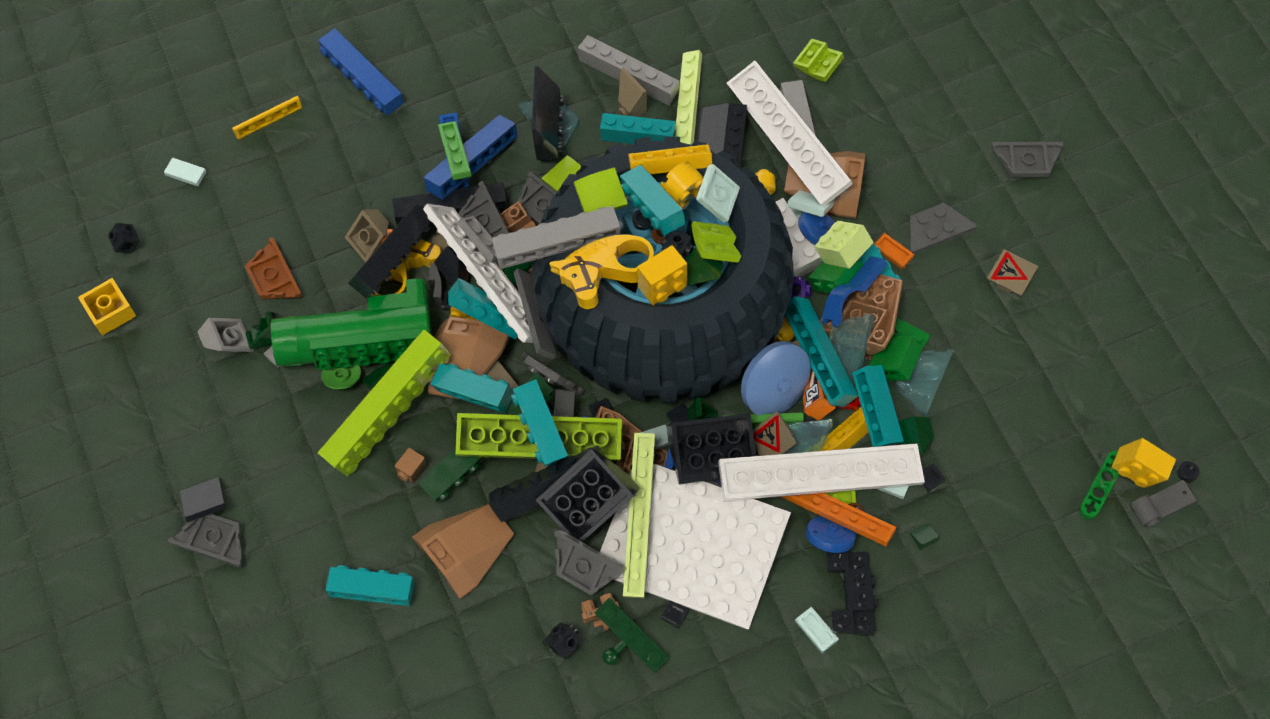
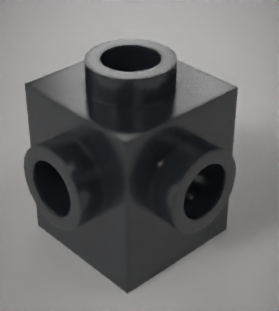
M116 223L108 234L112 247L117 253H132L140 243L133 224Z
M674 230L663 239L661 251L673 245L684 260L693 251L691 236L683 231Z
M560 622L553 627L551 633L544 639V642L556 655L566 660L571 653L577 650L582 640L577 635L579 631L573 625H566Z

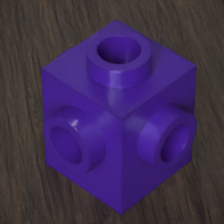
M794 276L791 299L794 296L808 299V296H811V285H808V281L803 280V277ZM798 286L801 287L800 294L795 292V288Z

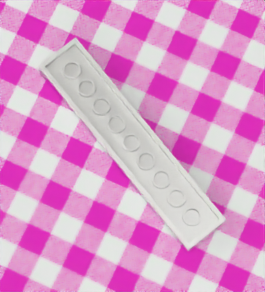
M753 61L727 82L742 104L747 105L749 113L821 205H827L853 184L756 61Z
M426 204L423 210L428 215V219L438 228L437 231L444 236L447 244L453 248L457 257L467 267V271L475 277L477 284L484 289L487 297L496 305L498 312L506 318L508 325L518 334V338L524 343H533L519 292L496 262L490 263L457 223L461 219L460 215L453 207Z
M917 444L719 459L718 461L724 501L923 485L925 482Z

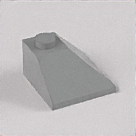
M208 318L197 331L205 348L230 352L254 351V349H250L248 346L246 330L241 319Z

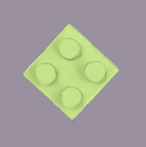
M837 221L819 239L814 248L824 263L850 269L874 242L864 225Z

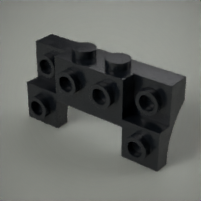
M826 551L828 573H844L846 610L831 611L833 634L874 636L873 611L877 608V598L872 593V588H875V577L871 576L869 569L868 552L846 551L832 553Z

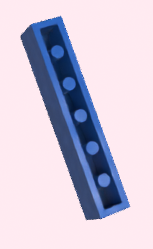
M335 28L318 40L321 54L324 57L327 56L335 68L338 67L343 76L352 81L356 89H361L365 98L372 100L378 111H383L386 115H389L404 104L401 92Z
M498 115L463 144L471 176L518 137L516 123ZM446 158L424 176L426 191L443 200L469 177L453 180Z

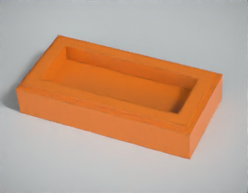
M886 233L874 243V246L876 245L880 249L881 255L901 270L914 258L915 254Z

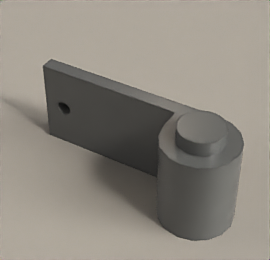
M1182 480L1150 497L1145 495L1130 504V507L1143 527L1148 526V528H1152L1160 523L1159 520L1195 503L1197 500L1185 481Z

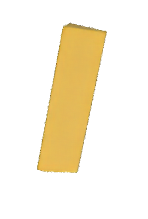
M296 96L233 127L232 131L237 139H241L303 108L300 99Z
M708 144L628 154L630 170L642 165L649 174L670 172L682 162L686 164V161L695 169L707 168L708 165H712V153Z
M862 407L856 410L809 452L850 449L868 433Z

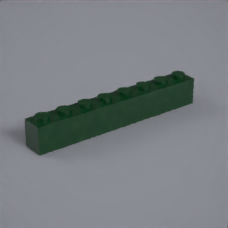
M536 373L526 383L536 379L547 404L553 398L551 395L553 389ZM511 400L505 414L495 411L493 414L519 415L522 411L519 405L515 407L513 400ZM455 448L418 484L435 502L438 499L443 501L450 494L448 490L453 485L458 487L465 480L463 476L468 471L470 474L473 473L480 466L478 462L482 458L486 460L489 457L456 456Z

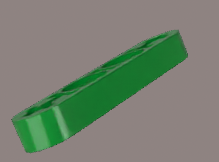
M1112 451L1108 454L1079 508L1081 517L1086 520H1092L1098 515L1119 476L1118 471L1110 467L1118 451ZM1109 473L1112 476V481L1103 480L1101 474ZM1100 489L1104 496L1101 498L1095 497L1093 490ZM1092 501L1095 504L1092 511L1087 513V508Z

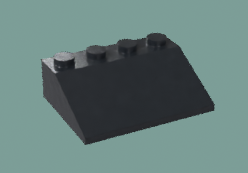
M535 66L532 114V134L536 160H559V153H562V141H559V137H563V126H560V121L564 119L563 110H561V106H564V95L560 94V87L539 66Z
M726 103L697 109L694 140L709 144L712 152L716 154L724 151L736 157L737 163L741 166L747 105Z
M750 413L666 424L668 443L678 484L721 479L719 459L756 456Z
M592 448L539 496L536 501L564 532L582 542L641 488L625 471Z

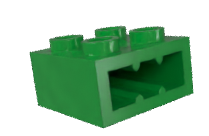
M858 259L849 269L826 264L822 261L808 278L815 291L831 293L837 285L848 284L863 264Z
M892 336L886 348L873 355L869 366L882 365L887 381H909L923 348L914 337Z

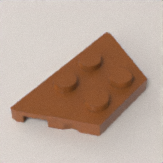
M271 237L263 250L260 249L255 254V257L250 259L245 265L260 299L303 297L274 238Z

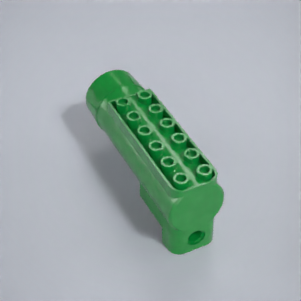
M407 279V293L368 296V309L315 315H294L272 319L271 341L276 365L296 366L315 363L316 370H328L337 367L347 368L355 365L366 366L374 363L385 364L397 361L423 330L432 335L426 281L423 279Z

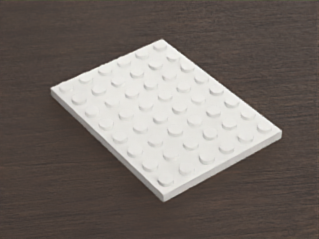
M654 464L645 592L749 630L791 512L755 499L724 501L721 487L704 481L678 484L675 471ZM630 500L615 512L600 553L625 566ZM625 571L613 580L624 584Z

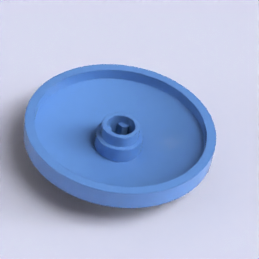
M787 341L773 343L760 351L752 359L743 376L741 395L746 407L759 416L774 414L776 411L784 413L794 406L803 395L810 378V360L806 352L796 344Z

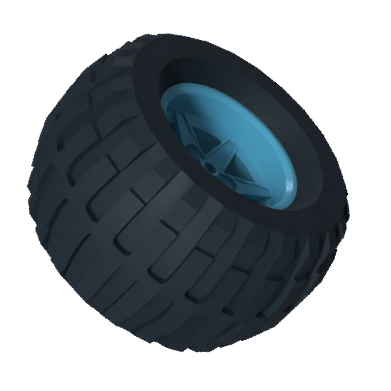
M649 137L635 139L634 145L623 147L618 143L606 149L603 157L591 156L581 164V168L576 174L568 175L555 196H553L550 206L547 205L541 223H550L560 218L577 216L583 212L574 186V182L583 177L615 167L620 184H622L620 175L630 171L628 154L706 145L707 143L694 140L691 145L680 142V137H664V141H650ZM711 150L712 164L740 187L729 220L722 222L694 197L683 210L686 224L676 229V231H683L691 236L694 250L697 247L691 224L693 221L726 225L731 228L736 236L734 246L741 254V258L738 263L722 261L724 264L720 279L707 281L699 288L695 284L690 287L687 284L683 290L677 292L681 296L667 298L665 301L658 302L652 306L639 288L634 293L623 287L616 280L602 278L597 290V306L592 309H584L579 306L574 291L561 283L560 275L551 272L552 267L549 264L553 261L564 260L577 249L532 261L531 278L539 317L545 323L554 346L562 356L565 354L568 356V361L584 377L586 376L590 381L594 379L599 386L615 395L622 389L626 390L628 397L641 402H646L647 396H660V403H675L677 396L688 394L690 400L705 397V395L709 394L711 386L719 390L737 380L747 369L752 359L766 346L771 344L783 326L784 315L787 312L791 299L794 279L793 246L785 223H783L784 218L780 208L767 189L764 188L763 183L759 181L758 176L748 167L741 168L740 164L736 161V157L724 151L716 154ZM707 168L696 170L704 177ZM669 172L650 175L659 184L661 182L665 184L668 180L666 175ZM628 195L625 196L628 203L627 207L615 210L621 235H633L646 239L653 247L654 256L662 252V245L655 243L652 239L654 227L651 226L648 230L641 231L633 226L632 216L640 208L632 204ZM630 251L623 254L620 258L618 257L617 261L624 267L637 268V266L647 261L649 257L639 251Z

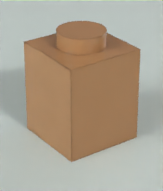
M408 448L394 467L397 476L404 482L408 480L414 484L426 468L427 462L425 457Z

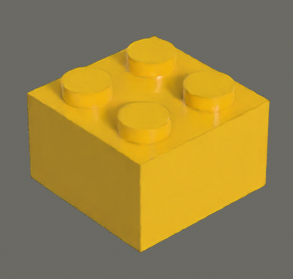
M673 245L637 266L638 288L652 306L658 302L665 301L669 295L683 290L687 285V263Z
M113 278L78 297L102 336L136 317V314Z
M1141 438L1119 448L1112 468L1117 470L1121 476L1128 477L1134 481L1137 486L1146 488L1168 480L1176 459L1144 438Z

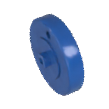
M803 212L798 219L801 233L814 245L835 223L827 214L820 217Z
M819 516L808 522L806 537L812 545L823 551L841 553L850 550L854 546L856 532Z

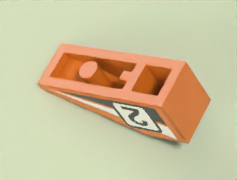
M811 368L809 382L803 395L804 412L819 421L833 411L835 406L830 405Z

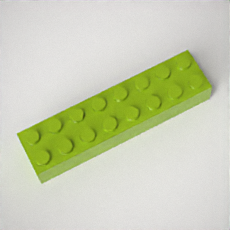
M423 330L318 451V454L344 475L352 474L357 469L358 463L370 454L371 448L383 439L384 433L396 424L397 418L401 413L409 409L413 399L421 395L425 385L433 380L440 363L446 365L449 362V357L451 356L449 351L442 343Z
M457 413L456 456L537 459L535 452L538 450L535 443L531 445L527 433L530 432L527 424L523 426L519 415ZM552 416L568 457L583 452L589 447L599 445L607 459L616 462L621 460L622 419Z

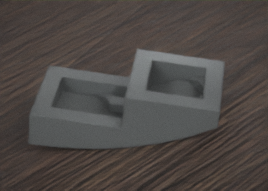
M430 263L429 285L431 289H434L433 298L435 305L442 306L444 292L440 274L435 263Z

